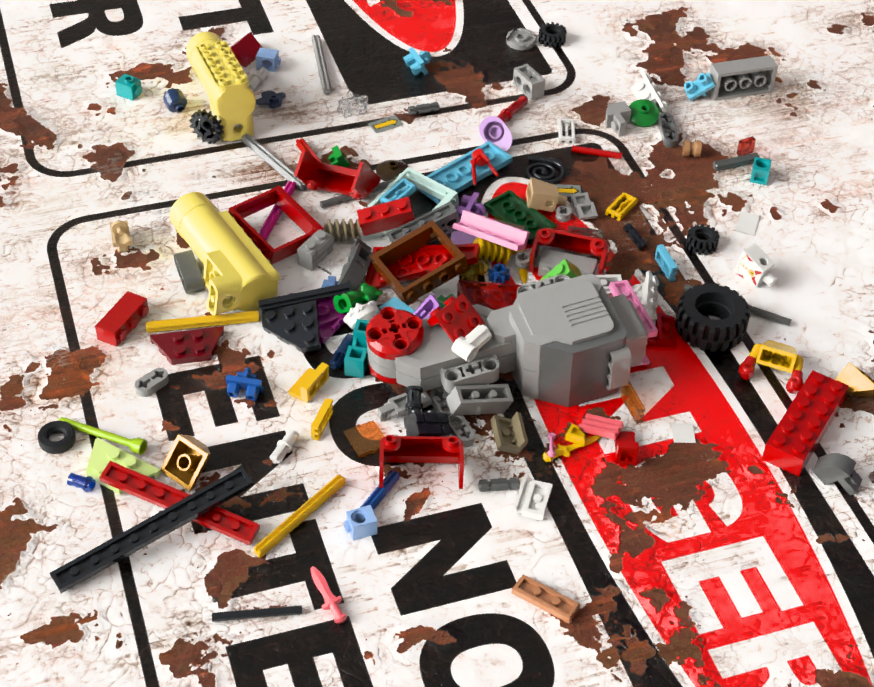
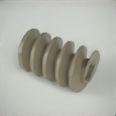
M351 218L348 224H346L345 219H342L341 224H339L338 219H335L333 224L330 219L327 220L326 224L324 223V231L333 236V242L336 237L341 242L343 236H345L346 241H349L350 236H352L354 241L357 239V236L361 240L358 218L355 223H353Z

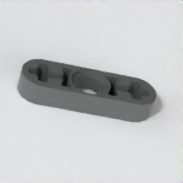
M666 112L660 113L658 127L663 145L668 148H675L678 145L679 136L673 115Z

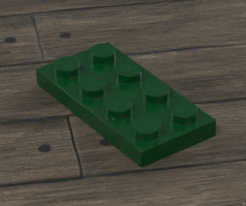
M511 190L484 203L486 211L497 220L525 226V231L530 232L527 241L529 245L534 243L538 230L557 228V225L536 209L528 208L527 202Z

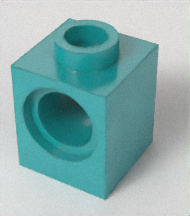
M759 157L754 158L750 177L751 183L767 185L772 160Z

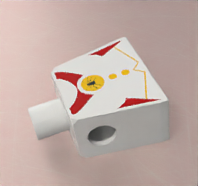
M756 243L743 250L734 269V274L754 287H758L763 282L771 287L777 281V278L771 274L774 262Z

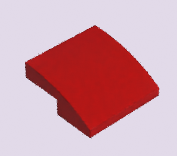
M657 312L655 326L658 333L656 337L647 339V346H675V317Z

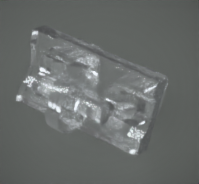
M347 91V96L338 100L339 106L337 111L342 113L344 118L351 117L353 110H357L360 115L366 114L368 97L367 95H353L352 91Z

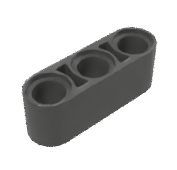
M188 250L174 253L176 269L185 293L204 290L203 278L193 251Z

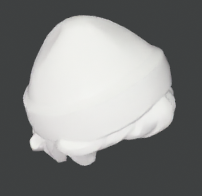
M373 300L363 305L356 303V307L350 308L343 321L354 330L357 319L370 321L375 315L380 313V310L377 307L376 301Z

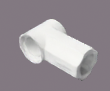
M478 325L466 337L461 336L457 338L452 345V351L465 361L471 362L476 357L478 350L492 338V334L486 326Z

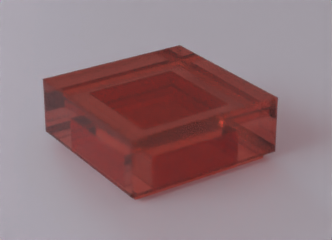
M751 136L739 140L736 154L741 156L753 153L756 139Z

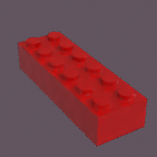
M812 370L767 441L762 460L800 476L843 405L849 385Z

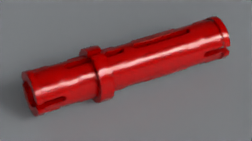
M520 96L508 108L501 110L500 114L496 117H499L504 123L510 121L514 114L528 104V99L525 96Z

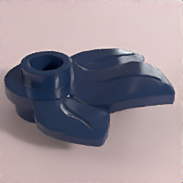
M271 90L264 91L261 94L262 97L256 99V104L269 105L271 109L279 108L282 105V99L286 98V94L283 92L275 93Z

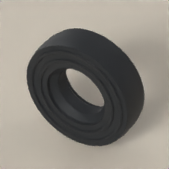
M65 421L49 422L42 426L38 432V443L41 449L50 454L64 453L75 444V430L71 424ZM55 433L65 435L60 441L54 442L49 440V437Z

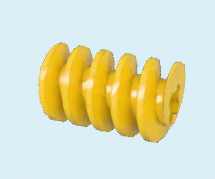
M476 237L473 241V244L480 245L479 259L482 257L486 261L489 258L490 262L496 260V263L502 261L504 265L508 263L513 249Z

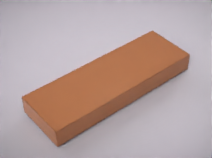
M524 574L512 588V594L567 623L571 622L580 609V603Z

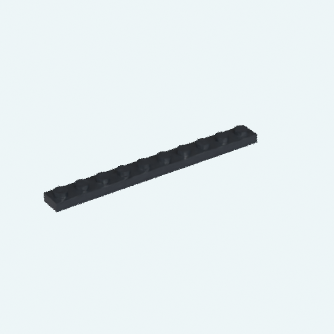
M240 467L50 572V576L62 594L254 486L253 481L245 469Z

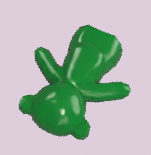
M362 283L359 291L335 295L333 299L334 307L340 314L350 311V308L356 307V303L363 305L372 300L377 301L379 295L383 294V291H378L375 286Z

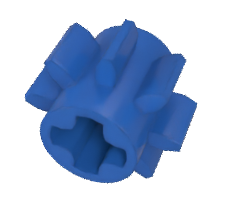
M503 264L493 265V269H488V281H492V284L498 283V286L505 285V281H510V269L506 268Z

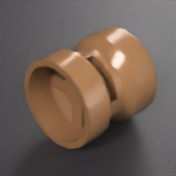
M684 140L683 156L693 155L694 157H700L702 142L699 140L695 142Z

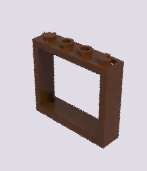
M433 220L370 255L375 270L406 305L469 269L466 256ZM437 238L454 258L403 287L387 267Z

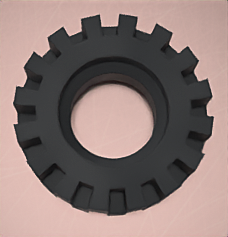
M547 22L546 25L542 24L539 28L538 41L541 45L548 46V48H551V46L554 48L556 46L561 47L566 42V27H563L562 24L559 25V23L554 24V22H551V24Z
M696 224L695 227L691 226L688 229L686 247H688L689 251L693 250L692 253L694 254L698 252V255L704 253V256L708 253L713 254L718 247L720 235L717 230L715 231L714 227L710 228V225L704 226V224H701L699 226Z

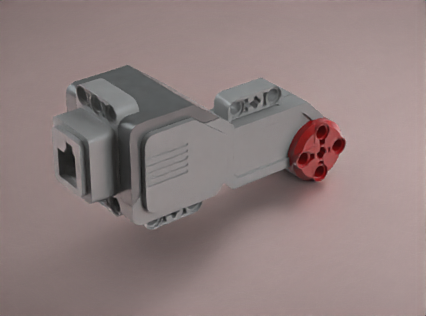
M585 274L571 279L567 275H557L522 285L517 290V299L514 304L497 310L479 304L472 305L484 320L485 326L492 334V338L478 350L476 357L471 362L465 361L452 351L453 342L439 323L430 327L426 322L429 318L421 320V318L406 310L384 307L380 313L369 321L366 328L370 373L383 382L406 387L420 386L423 388V392L443 386L445 391L450 393L455 386L487 385L499 379V372L503 374L511 372L522 396L565 407H572L615 394L620 390V387L628 385L630 367L642 364L648 339V332L631 300H627L625 294L609 298L599 278L594 274Z

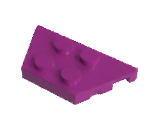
M334 297L316 300L318 303L320 340L322 343H326L344 324L343 319L347 315V313L340 314L336 311L333 303Z

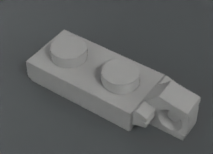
M426 391L421 394L423 408L432 405V399ZM403 393L388 399L384 406L378 408V418L381 421H385L391 417L394 419L408 414L405 408L407 394Z

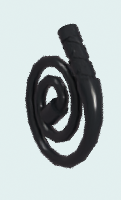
M529 155L528 162L536 163L527 167L526 174L528 178L532 177L550 184L559 182L564 178L566 171L560 161L551 157ZM555 165L561 169V175L550 180L556 175V169L552 166ZM533 167H536V168L533 169V172H532V174L534 175V177H533V176L530 174V170H531ZM545 167L552 170L551 175L548 176V170ZM542 170L541 176L538 175L536 171Z

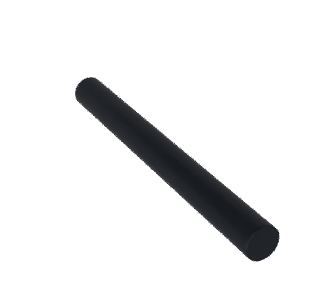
M302 605L212 613V622L302 614Z

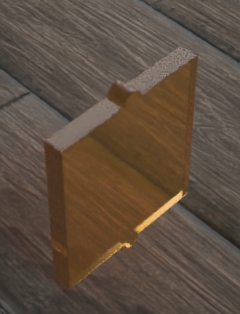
M374 420L362 425L357 424L356 427L344 431L345 437L359 458L371 453L375 454L380 450V440L385 437Z

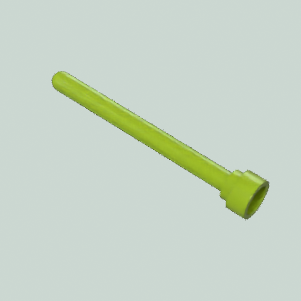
M60 417L58 420L71 424L75 430L127 446L133 453L143 455L147 449V440L139 437L129 439L65 417Z

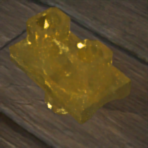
M482 259L478 260L477 263L469 264V269L460 274L463 285L473 282L474 287L480 286L479 274L484 275L489 269V263Z

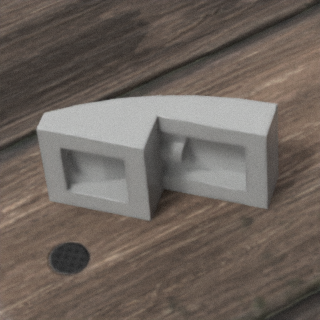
M588 192L571 194L572 206L580 220L598 217L594 202L590 201Z

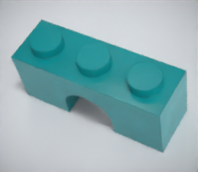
M357 319L353 330L352 346H348L344 358V375L364 378L368 365L366 328L369 320Z

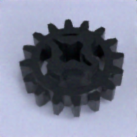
M199 109L189 120L192 123L190 127L194 129L192 132L197 134V138L201 137L202 142L207 140L208 144L211 142L215 144L225 133L222 130L224 126L220 125L222 121L217 120V115L213 116L212 111L207 113L206 109L202 111Z

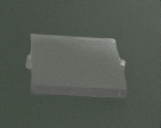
M336 250L317 264V267L331 276H336V279L339 280L343 266L348 262L349 256Z

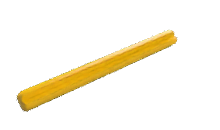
M256 310L214 316L206 315L147 321L146 331L152 333L258 322L260 318L259 312Z
M338 474L259 542L253 548L255 555L261 558L343 487L346 484L345 477Z

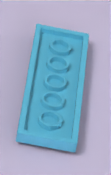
M490 141L476 148L484 150L496 171L512 162L513 157ZM476 149L432 172L427 177L458 193L473 185L470 160L473 159L472 153ZM487 164L484 166L475 165L476 183L493 173ZM417 188V190H419L421 193H423L428 198L433 200L435 203L438 204L441 201L440 199Z

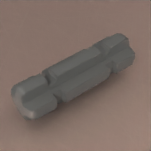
M432 102L431 104L416 105V107L409 106L408 114L416 115L439 111V103Z
M517 477L510 478V480H507V478L490 479V481L481 479L478 482L480 492H488V489H491V491H505L508 488L510 490H518L519 479Z

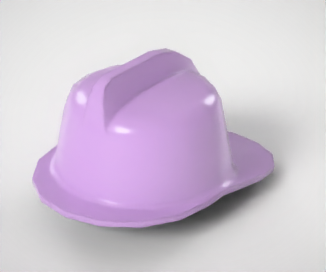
M488 116L484 118L479 127L481 137L485 143L490 141L506 152L513 142L511 132L499 117Z

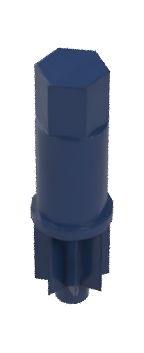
M347 334L334 352L329 363L332 369H340L348 346H352L353 335Z

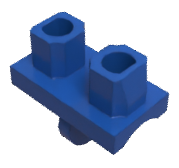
M246 367L244 372H237V376L227 375L225 379L228 385L227 394L229 397L237 398L240 390H245L246 399L256 401L259 393H263L264 390L262 380L257 379V374H251V368Z

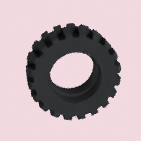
M704 283L701 286L698 284L693 286V289L689 288L681 295L678 302L675 327L678 334L682 336V339L686 343L689 342L690 346L694 348L698 347L702 351L710 350V352L718 350L721 352L727 351L728 348L732 349L743 341L750 319V307L742 295L739 296L736 290H731L728 286L723 287L717 283H714V285ZM703 315L716 316L721 320L710 319Z

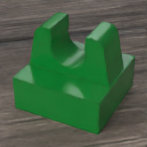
M337 145L333 147V153L328 157L331 165L343 166L345 168L350 166L343 151Z

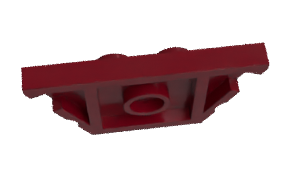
M224 326L150 335V341L152 344L155 343L159 352L166 356L167 361L171 365L209 361L214 355V350L219 345L221 335H224Z

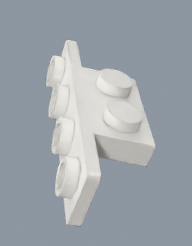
M640 70L644 80L631 87L637 100L646 99L653 103L658 102L662 111L667 113L666 110L669 108L665 101L661 102L663 97L660 92H655L658 89L654 82L650 83L653 80L649 73L645 74L643 70Z
M649 270L646 272L645 282L636 284L632 288L655 325L659 281Z

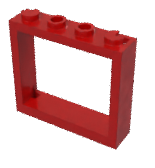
M277 186L232 206L228 211L234 217L237 224L243 228L246 235L252 239L255 246L261 250L264 257L269 260L271 265L296 254L297 249L316 231H324V228L281 186ZM274 204L306 233L275 249L244 219Z

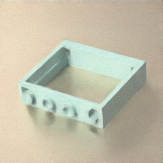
M407 167L367 206L371 207L382 204L380 197L403 178L415 184L422 191L440 199L441 201L434 209L450 201L456 208L459 205L458 192Z

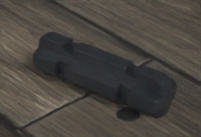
M627 223L623 230L638 249L643 251L647 248L648 244L632 224Z

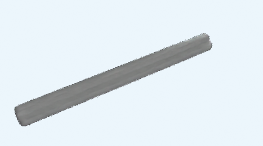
M313 34L312 44L324 94H330L332 92L321 39L318 34Z

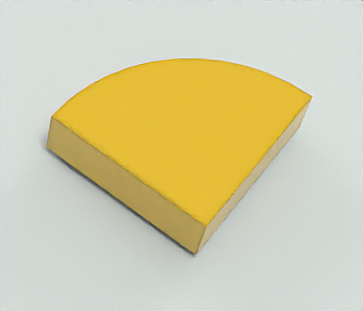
M571 424L565 435V441L585 445V433L580 430L579 426Z

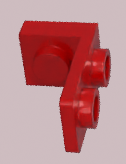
M621 431L617 438L614 439L616 464L636 465L639 442H635L634 432Z

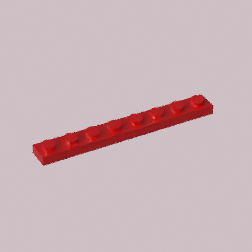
M109 461L99 477L101 482L163 509L190 496V494L112 461ZM218 506L192 520L251 546L260 530V524Z

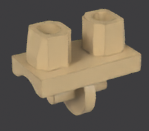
M128 220L110 222L113 248L117 247L118 252L129 251L128 246L131 245Z

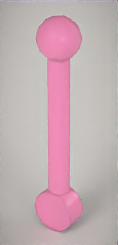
M552 432L548 433L547 436L550 440V450L547 454L551 458L556 454L554 451L556 434Z

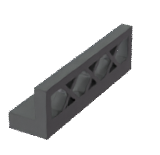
M450 201L386 234L390 242L393 243L433 220L447 235L456 230L452 228L453 225L448 226V222L456 219V222H460V218Z

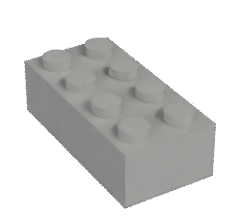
M770 55L712 63L710 75L716 87L707 92L713 101L771 93L778 65Z

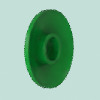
M639 99L629 105L631 109L630 121L634 125L650 127L658 121L660 111L652 101Z

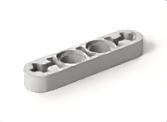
M441 387L430 391L432 406L439 413H447L443 409L449 408L446 400L449 394ZM448 412V425H450L451 435L461 439L463 447L472 446L475 433L463 415L451 416V413ZM454 421H458L461 423V425L454 426L451 423Z

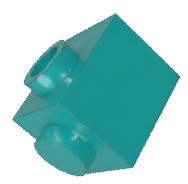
M123 74L115 81L116 94L120 97L133 101L142 93L141 79Z

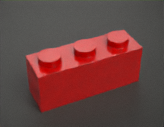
M409 197L357 210L359 225L364 236L395 229L415 219Z
M127 291L95 325L97 340L117 347L137 327L143 317L147 316L149 312L147 298Z

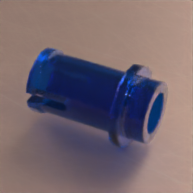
M73 472L68 476L72 481L67 480V485L81 488L84 492L93 491L96 485L93 477H84Z

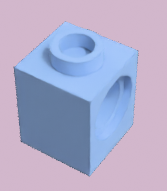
M260 47L256 55V69L260 70L262 67H265L268 71L275 72L281 64L279 50Z
M371 505L346 511V521L343 522L346 533H350L353 541L377 534V519Z

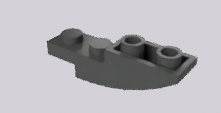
M359 238L353 242L348 262L343 266L338 284H343L350 281L352 291H357L370 265V255L373 254L371 252L372 248Z

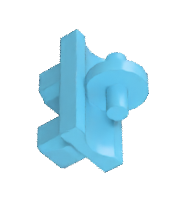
M413 47L409 48L410 54L403 57L406 65L410 66L414 75L420 72L424 75L428 74L424 66L430 62L431 54L428 51H421L418 55Z
M709 72L707 74L701 73L698 75L697 80L693 82L688 81L684 84L685 92L690 101L700 95L707 96V91L716 87Z

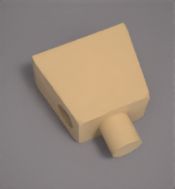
M530 178L526 189L528 208L553 212L556 205H566L567 196L559 195L556 185Z

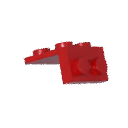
M463 293L456 298L453 295L443 302L446 306L442 309L438 306L429 313L432 317L426 321L430 327L439 323L453 343L461 336L466 337L478 325L485 326L484 320Z

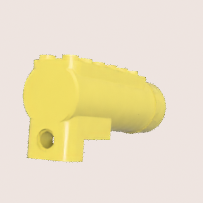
M212 32L196 34L190 39L186 48V54L192 69L196 72L209 96L213 114L217 115V120L222 121L220 125L224 126L222 130L225 132L222 135V140H240L245 134H249L251 137L254 136L252 112L255 109L256 98L249 86L247 75L226 41H223L217 34Z
M200 192L185 194L173 204L170 210L171 223L205 265L203 282L209 289L206 308L213 316L237 309L245 312L255 311L259 309V300L276 297L278 294V281L280 280L278 271L273 268L269 260L264 257L261 250L255 246L252 239L246 235L243 228L237 224L234 217L228 211L220 212L209 198Z

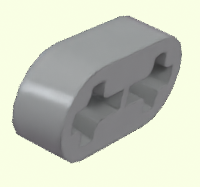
M156 368L139 378L135 382L136 394L140 397H148L166 386L169 382L167 370Z

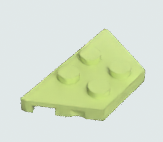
M98 437L95 439L86 469V476L118 494L124 491L101 482L99 478L109 461L147 477L154 476L158 478L161 475L160 469Z

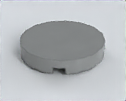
M519 28L518 31H514L513 29L507 33L506 43L516 50H528L536 45L537 37L531 30Z

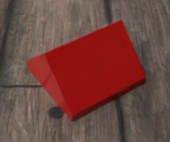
M251 32L230 46L238 62L244 67H247L256 60L260 47L263 48Z

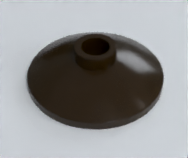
M386 160L377 166L376 174L381 177V180L389 181L395 179L396 176H399L409 166L400 160Z

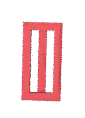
M588 413L585 415L586 419L583 418L582 424H579L582 432L616 439L624 427L623 421Z

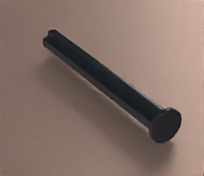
M347 281V283L263 299L259 300V309L265 311L330 298L338 294L342 295L343 293L350 292L352 287L350 281Z

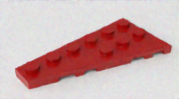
M455 244L466 256L468 265L478 262L480 254L479 244ZM424 245L387 268L401 283L420 278L452 260L454 257L443 245ZM374 247L373 254L384 247ZM371 260L365 283L375 286L377 289L389 286L375 270Z

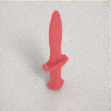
M312 566L311 575L313 581L325 601L322 609H330L332 611L335 623H344L347 615L342 613L338 605L342 601V597H335L332 594L322 573Z

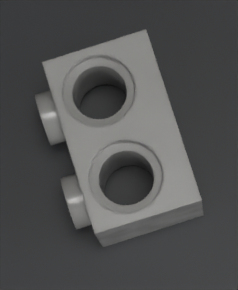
M528 64L514 68L513 85L530 100L544 96L546 80Z

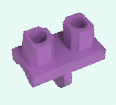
M474 192L472 197L463 195L461 206L458 205L456 208L459 218H461L463 210L485 216L486 208L482 203H477L479 193Z

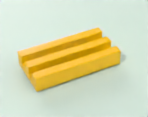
M623 192L606 209L605 215L611 214L612 218L617 217V220L621 221L638 203V199Z
M326 398L311 424V438L313 440L319 441L333 415V399Z

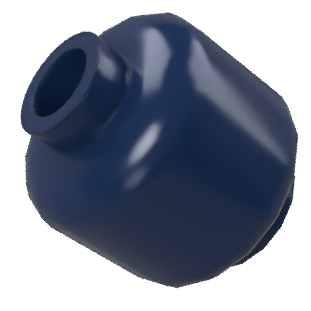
M176 88L168 89L163 97V101L170 112L180 113L184 111L188 103L183 92Z

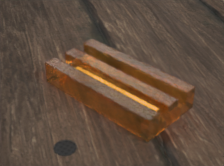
M629 381L628 385L622 387L621 398L635 423H643L642 417L645 415L643 413L645 412V407Z

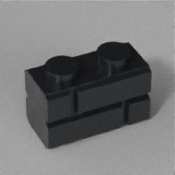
M422 409L412 410L403 419L404 426L407 429L406 436L449 437L451 435L447 413H439L437 409L422 412Z

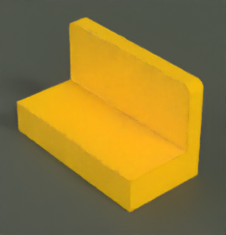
M322 362L316 370L308 368L288 390L289 395L308 403L329 379V365Z

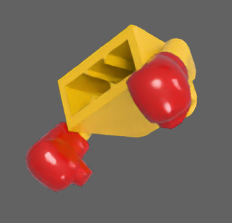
M773 340L755 344L749 356L739 366V375L744 380H750L754 377L756 363L792 373L791 378H789L786 384V389L791 394L798 393L804 384L802 372L803 357L797 353L795 347Z

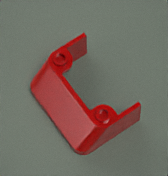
M302 150L294 176L306 184V188L316 191L319 189L347 195L358 201L366 199L379 185L381 177L364 162L360 161L357 170L321 163L306 150Z
M543 228L536 233L530 253L529 272L533 273L540 247L544 245L601 257L598 275H604L610 252L608 240L554 228Z
M387 435L380 440L379 488H383L384 462L458 463L459 489H463L464 447L463 441L458 437Z

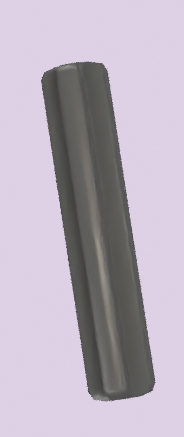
M751 153L714 161L713 168L715 171L752 164L754 163V158H760L758 153Z

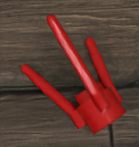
M479 148L473 151V159L470 160L473 185L477 184L475 165L484 166L487 164L495 176L498 177L499 174L490 163L484 150Z

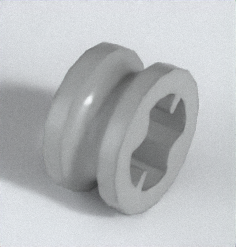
M559 206L556 209L555 217L560 222H568L571 219L572 210L568 206Z
M525 251L517 252L514 261L515 266L519 269L528 268L530 265V254Z

